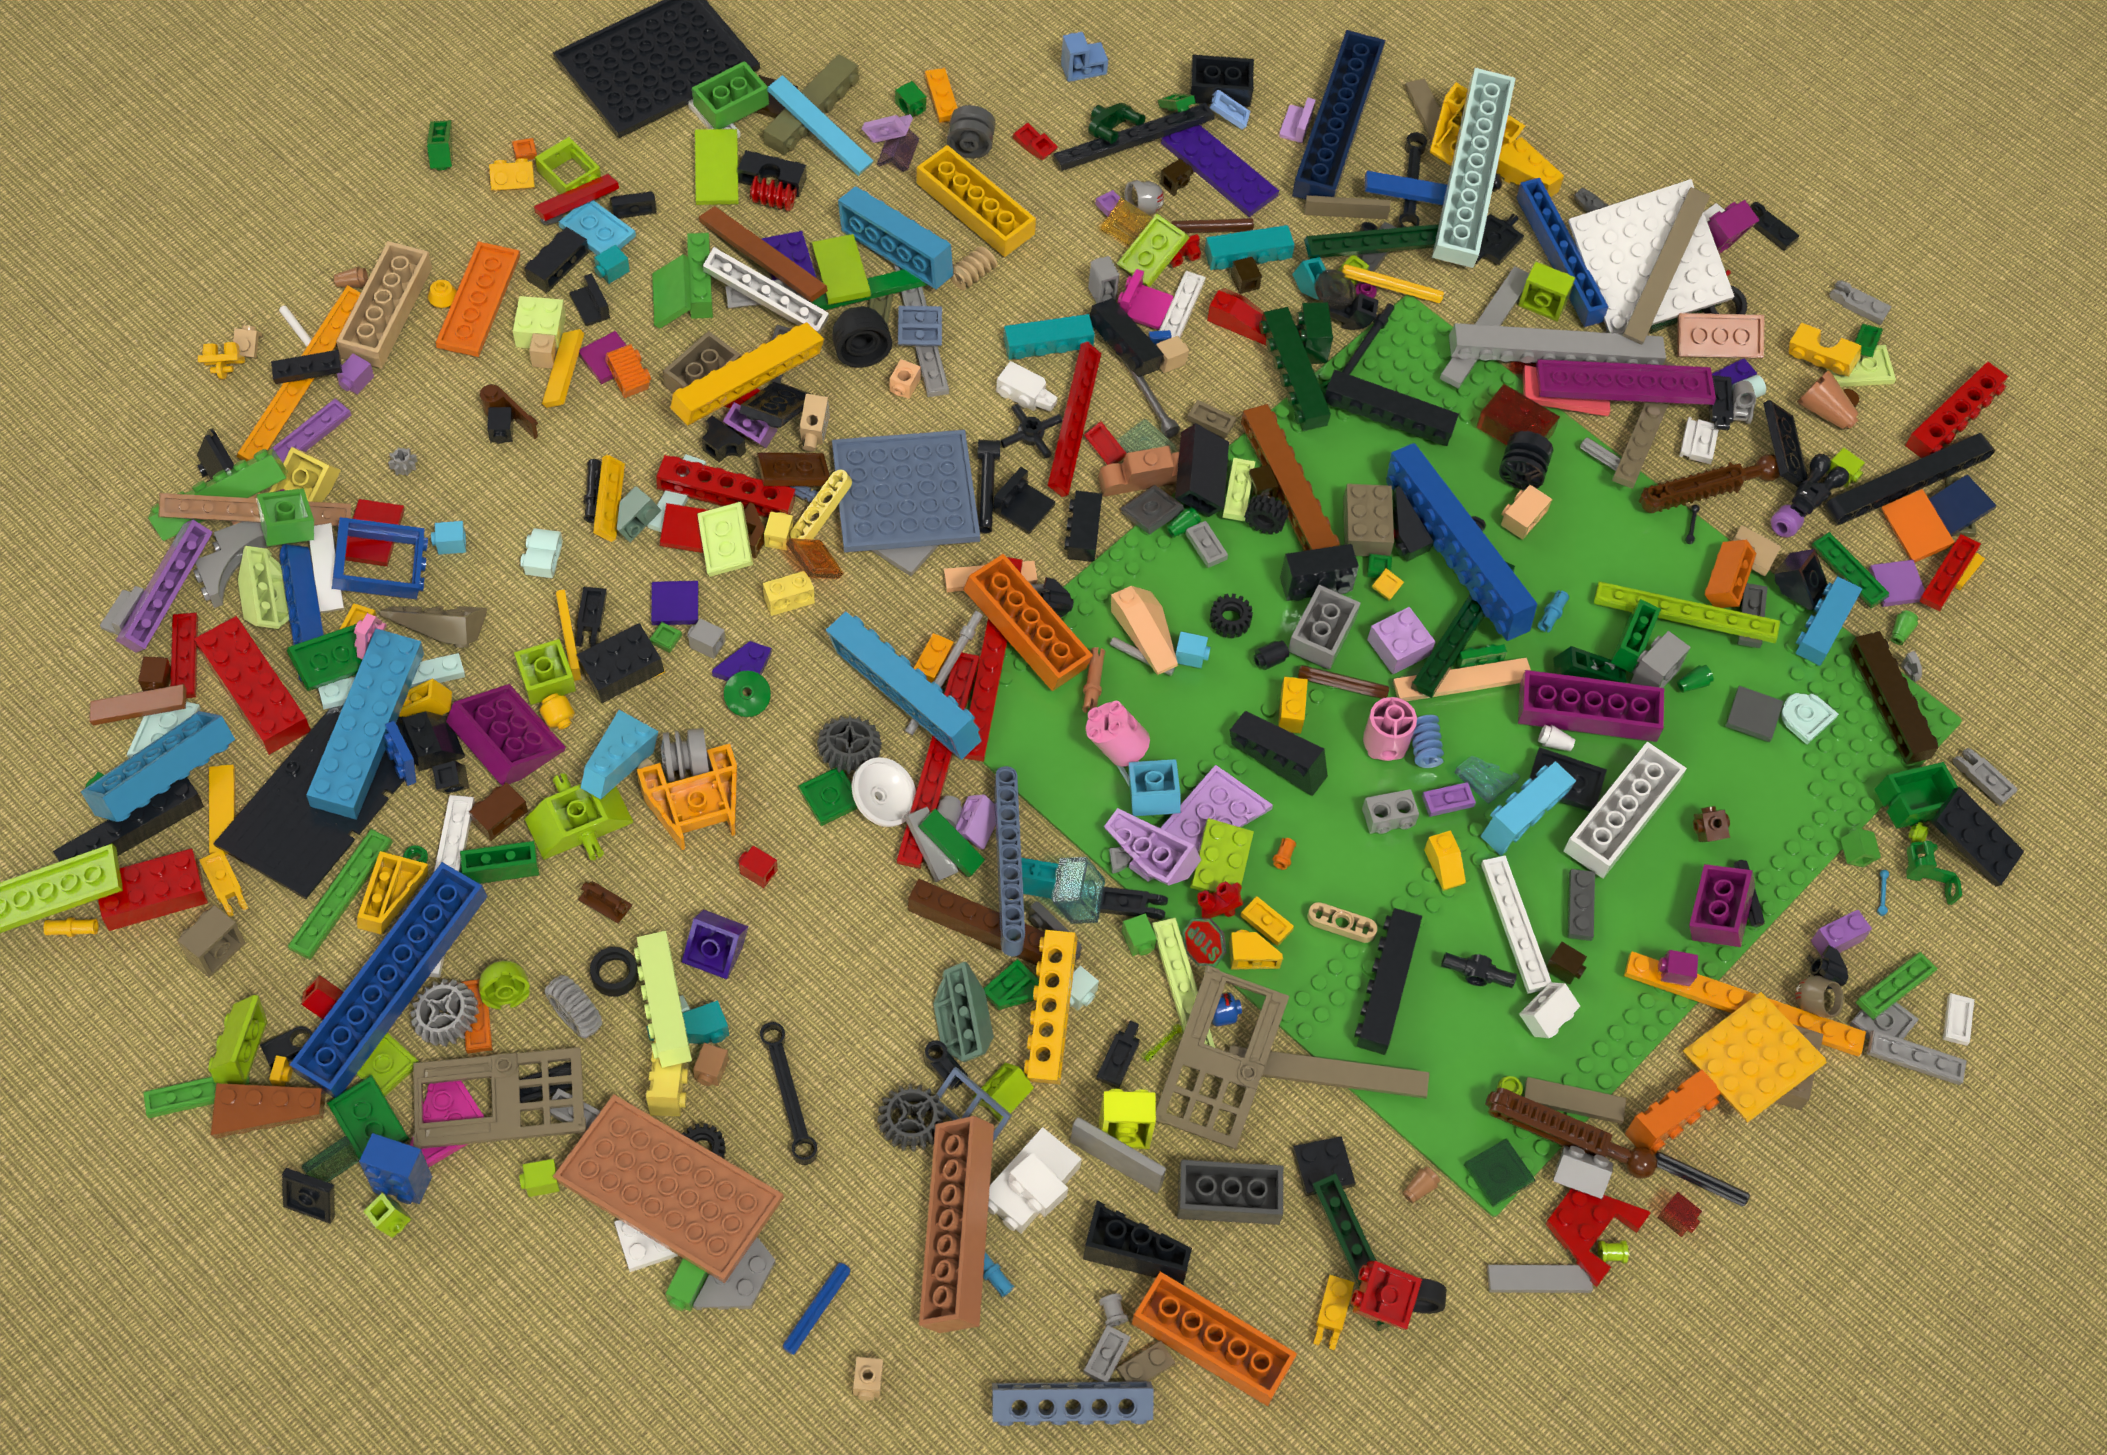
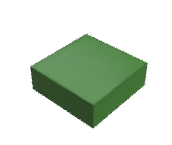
M661 622L651 636L650 641L653 645L670 653L682 637V632Z

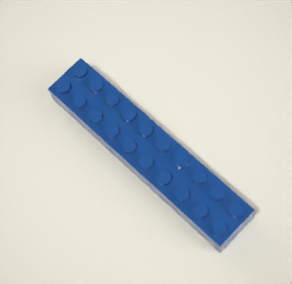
M1412 443L1391 452L1386 477L1387 485L1392 486L1394 492L1397 487H1401L1434 541L1433 544L1436 551L1442 554L1448 567L1454 570L1460 583L1466 586L1472 599L1478 602L1484 615L1493 622L1496 631L1502 634L1506 641L1530 632L1537 602L1417 445Z
M441 862L290 1063L291 1068L298 1076L314 1086L322 1088L334 1098L344 1092L359 1069H361L486 900L487 894L483 886Z

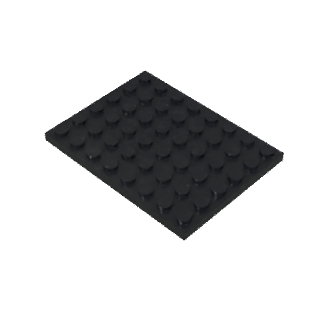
M662 0L553 52L555 61L618 139L688 105V102L693 99L692 87L744 61L754 72L760 69L758 60L707 0Z

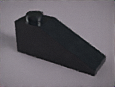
M1399 486L1395 489L1392 496L1395 546L1398 554L1403 556L1406 562L1430 551L1434 541Z

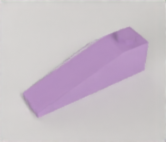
M1118 808L1104 826L1108 833L1150 877L1168 886L1188 879L1201 861L1195 845Z

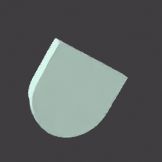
M1795 693L1787 698L1781 710V717L1786 727L1807 745L1839 715L1814 694Z

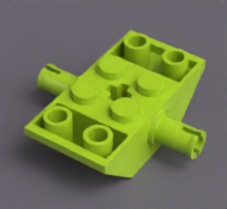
M560 774L561 781L558 775L555 776L552 781L559 793L545 798L525 818L526 825L542 859H548L582 844L590 860H596L595 852L598 858H601L604 855V851L597 838L633 823V819L617 787L615 786L602 799H599L583 790L581 784L572 787L567 774Z

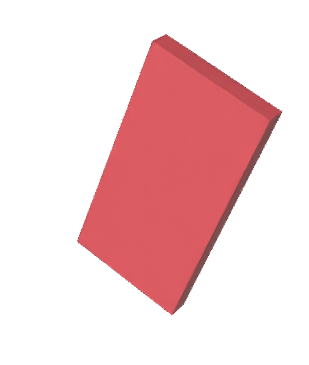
M1524 366L1523 403L1609 416L1610 400L1540 397L1536 367Z

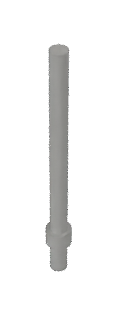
M975 611L968 624L963 626L959 633L961 636L935 678L934 682L940 688L967 642L971 641L976 633L974 630L983 617V614ZM912 718L905 732L913 736L919 723Z

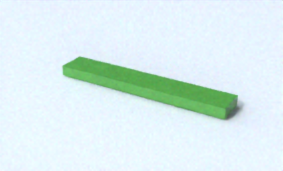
M370 829L289 943V950L309 960L312 959L373 872L379 852L386 853L392 845L393 841L391 838Z

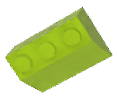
M257 995L250 996L233 1004L231 1012L227 1013L225 1017L223 1035H219L217 1039V1051L215 1057L210 1059L208 1070L211 1072L215 1083L246 1084L267 1024L265 1012Z

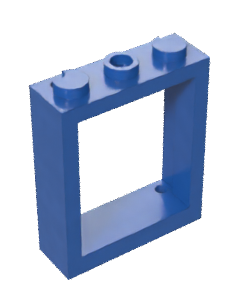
M340 517L332 589L417 600L418 592L423 591L425 578L420 577L421 571H425L426 557H422L423 551H427L428 538L424 537L425 528ZM347 536L414 544L411 583L343 575Z

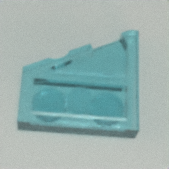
M1474 756L1469 757L1460 764L1454 772L1465 783L1468 782L1469 786L1488 804L1515 784L1520 777L1514 772L1512 775L1499 771V766L1486 763Z

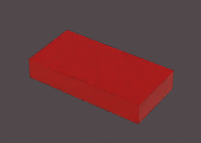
M1102 421L1084 434L1107 465L1118 463L1125 458L1127 453Z

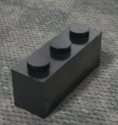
M568 227L562 232L557 233L554 239L547 246H544L540 253L533 260L528 261L524 267L527 281L548 293L589 253L587 239Z
M1076 490L1075 499H1070L1069 512L1073 513V517H1068L1066 531H1071L1070 537H1065L1064 550H1068V559L1088 562L1095 561L1103 493Z

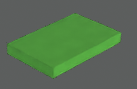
M684 254L652 273L654 326L659 329L691 310L689 258Z

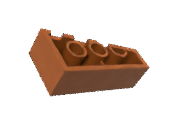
M216 1083L211 1136L218 1139L234 1134H244L250 1131L324 1118L326 1092L322 1088Z

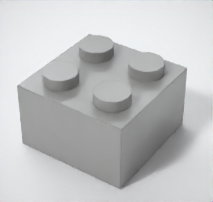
M1670 631L1663 637L1659 635L1651 644L1652 649L1649 652L1645 650L1637 660L1639 663L1632 671L1634 676L1631 684L1664 688L1679 672L1691 647Z

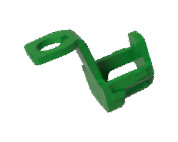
M1931 841L1911 843L1907 847V879L1921 881L1923 878H1928L1945 883L1944 890L1947 904L1953 905L1962 897L1961 881L1954 872L1936 868L1937 863L1934 852L1938 849L1937 844ZM1918 854H1925V856L1918 858ZM1952 883H1954L1956 889L1953 897L1951 895Z

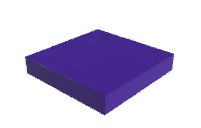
M698 581L652 582V625H660L661 622L667 625L697 624L699 621Z

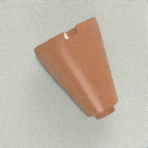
M1829 370L1797 401L1801 406L1841 429L1845 427L1850 429L1859 420L1856 418L1859 413Z

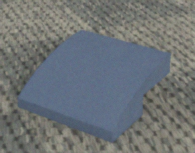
M899 306L898 345L942 346V306Z

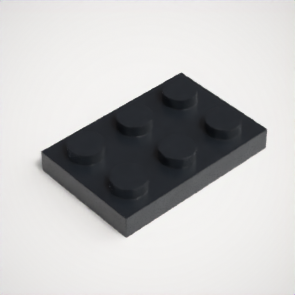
M1539 747L1529 779L1531 778L1534 781L1537 778V772L1544 765L1549 767L1556 761L1576 780L1570 791L1559 802L1591 812L1597 805L1607 769Z

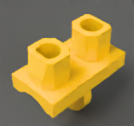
M235 342L224 343V354H218L217 344L209 343L203 344L202 355L198 356V363H204L206 366L216 365V367H210V373H217L219 379H226L228 372H234V367L227 365L245 364V357L240 355L239 344Z

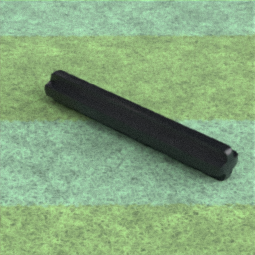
M1657 1152L1655 1155L1657 1167L1740 1206L1747 1204L1750 1197L1748 1192L1662 1152Z

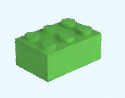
M744 61L692 87L693 105L714 129H722L769 105L768 87Z

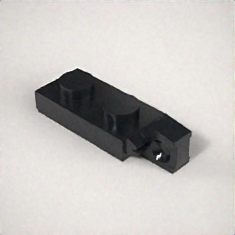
M1130 1020L1125 1033L1119 1031L1118 1034L1116 1033L1096 1080L1120 1089L1139 1047L1140 1039L1135 1037L1139 1030L1138 1023Z

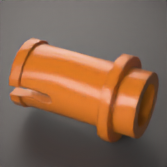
M1282 838L1279 850L1273 856V865L1276 868L1285 870L1291 865L1290 859L1296 847L1294 840Z

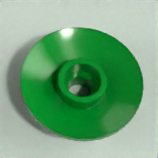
M753 671L738 672L725 685V703L729 710L738 716H757L767 708L770 702V686L767 680L759 673ZM750 689L752 693L750 696H744L743 690Z

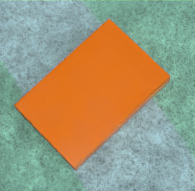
M1923 489L1881 508L1882 513L1910 560H1914V563L1950 548L1955 543Z

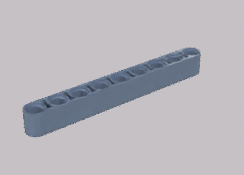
M1003 766L996 771L994 785L1000 936L1003 953L1014 957L1023 951L1025 938L1017 772L1014 768Z

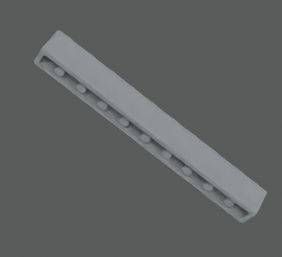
M1459 323L1454 324L1449 334L1451 357L1460 359L1501 360L1503 362L1519 361L1523 363H1537V360L1540 359L1662 365L1666 360L1662 336H1646L1644 343L1641 345L1622 336L1623 334Z

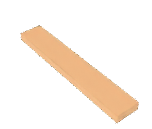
M1527 658L1452 669L1448 672L1433 697L1518 684L1521 682L1525 670H1531ZM1417 675L1393 680L1397 698L1404 701H1412L1430 697L1411 688L1412 682Z

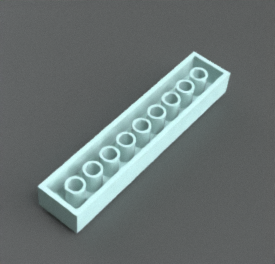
M1478 68L1474 69L1469 82L1432 258L1471 268L1476 263L1480 252L1515 83L1514 77Z

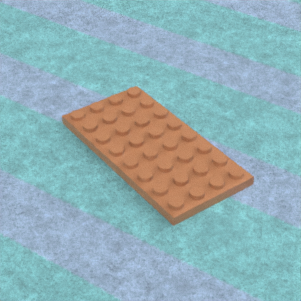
M614 1094L553 1175V1178L559 1184L723 1283L730 1277L784 1199V1195Z

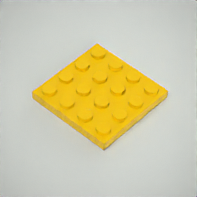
M1762 992L1683 1050L1684 1055L1699 1071L1703 1069L1714 1081L1721 1095L1747 1123L1827 1063L1826 1058Z

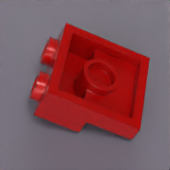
M1377 1261L1367 1262V1265H1363L1359 1271L1358 1279L1362 1281L1360 1288L1355 1290L1351 1297V1305L1354 1306L1353 1313L1374 1321L1384 1322L1402 1330H1407L1422 1279Z

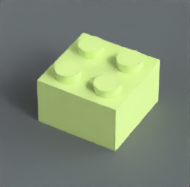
M519 296L513 327L515 346L530 348L533 333L555 335L558 351L566 318L564 301L562 299Z

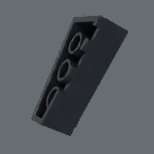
M1097 1200L1085 1244L1083 1260L1154 1278L1162 1272L1183 1285L1192 1248L1163 1233L1158 1234L1150 1230L1149 1226L1141 1222L1138 1224L1126 1218L1125 1214L1117 1210L1114 1212L1106 1208L1104 1203Z

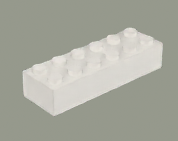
M1646 742L1569 838L1564 852L1604 879L1681 781L1687 768L1649 742Z

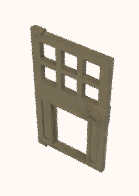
M1206 965L1201 986L1156 1109V1122L1170 1125L1236 1150L1289 996ZM1226 983L1266 997L1245 1058L1204 1044ZM1183 1065L1200 1071L1193 1091L1176 1086ZM1206 1074L1223 1080L1216 1100L1199 1094ZM1229 1082L1246 1088L1239 1108L1222 1102ZM1173 1093L1190 1098L1184 1118L1166 1113ZM1196 1101L1213 1106L1207 1127L1189 1121ZM1220 1109L1236 1115L1230 1135L1213 1130Z
M581 1047L413 1063L415 1119L413 1146L416 1148L424 1149L585 1133L587 1130L584 1117ZM571 1060V1075L549 1077V1062ZM541 1063L542 1078L519 1080V1065ZM491 1078L493 1117L432 1123L423 1122V1084ZM572 1083L573 1098L550 1100V1085ZM542 1086L543 1101L520 1103V1088ZM573 1107V1122L551 1124L550 1109ZM543 1110V1125L521 1127V1112Z

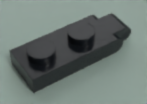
M1712 375L1716 400L1714 405H1709L1710 421L1714 422L1715 430L1729 431L1730 423L1732 424L1734 420L1731 377Z

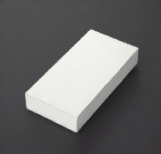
M1952 993L1948 995L1943 1040L1965 1046L1970 1043L1974 999Z

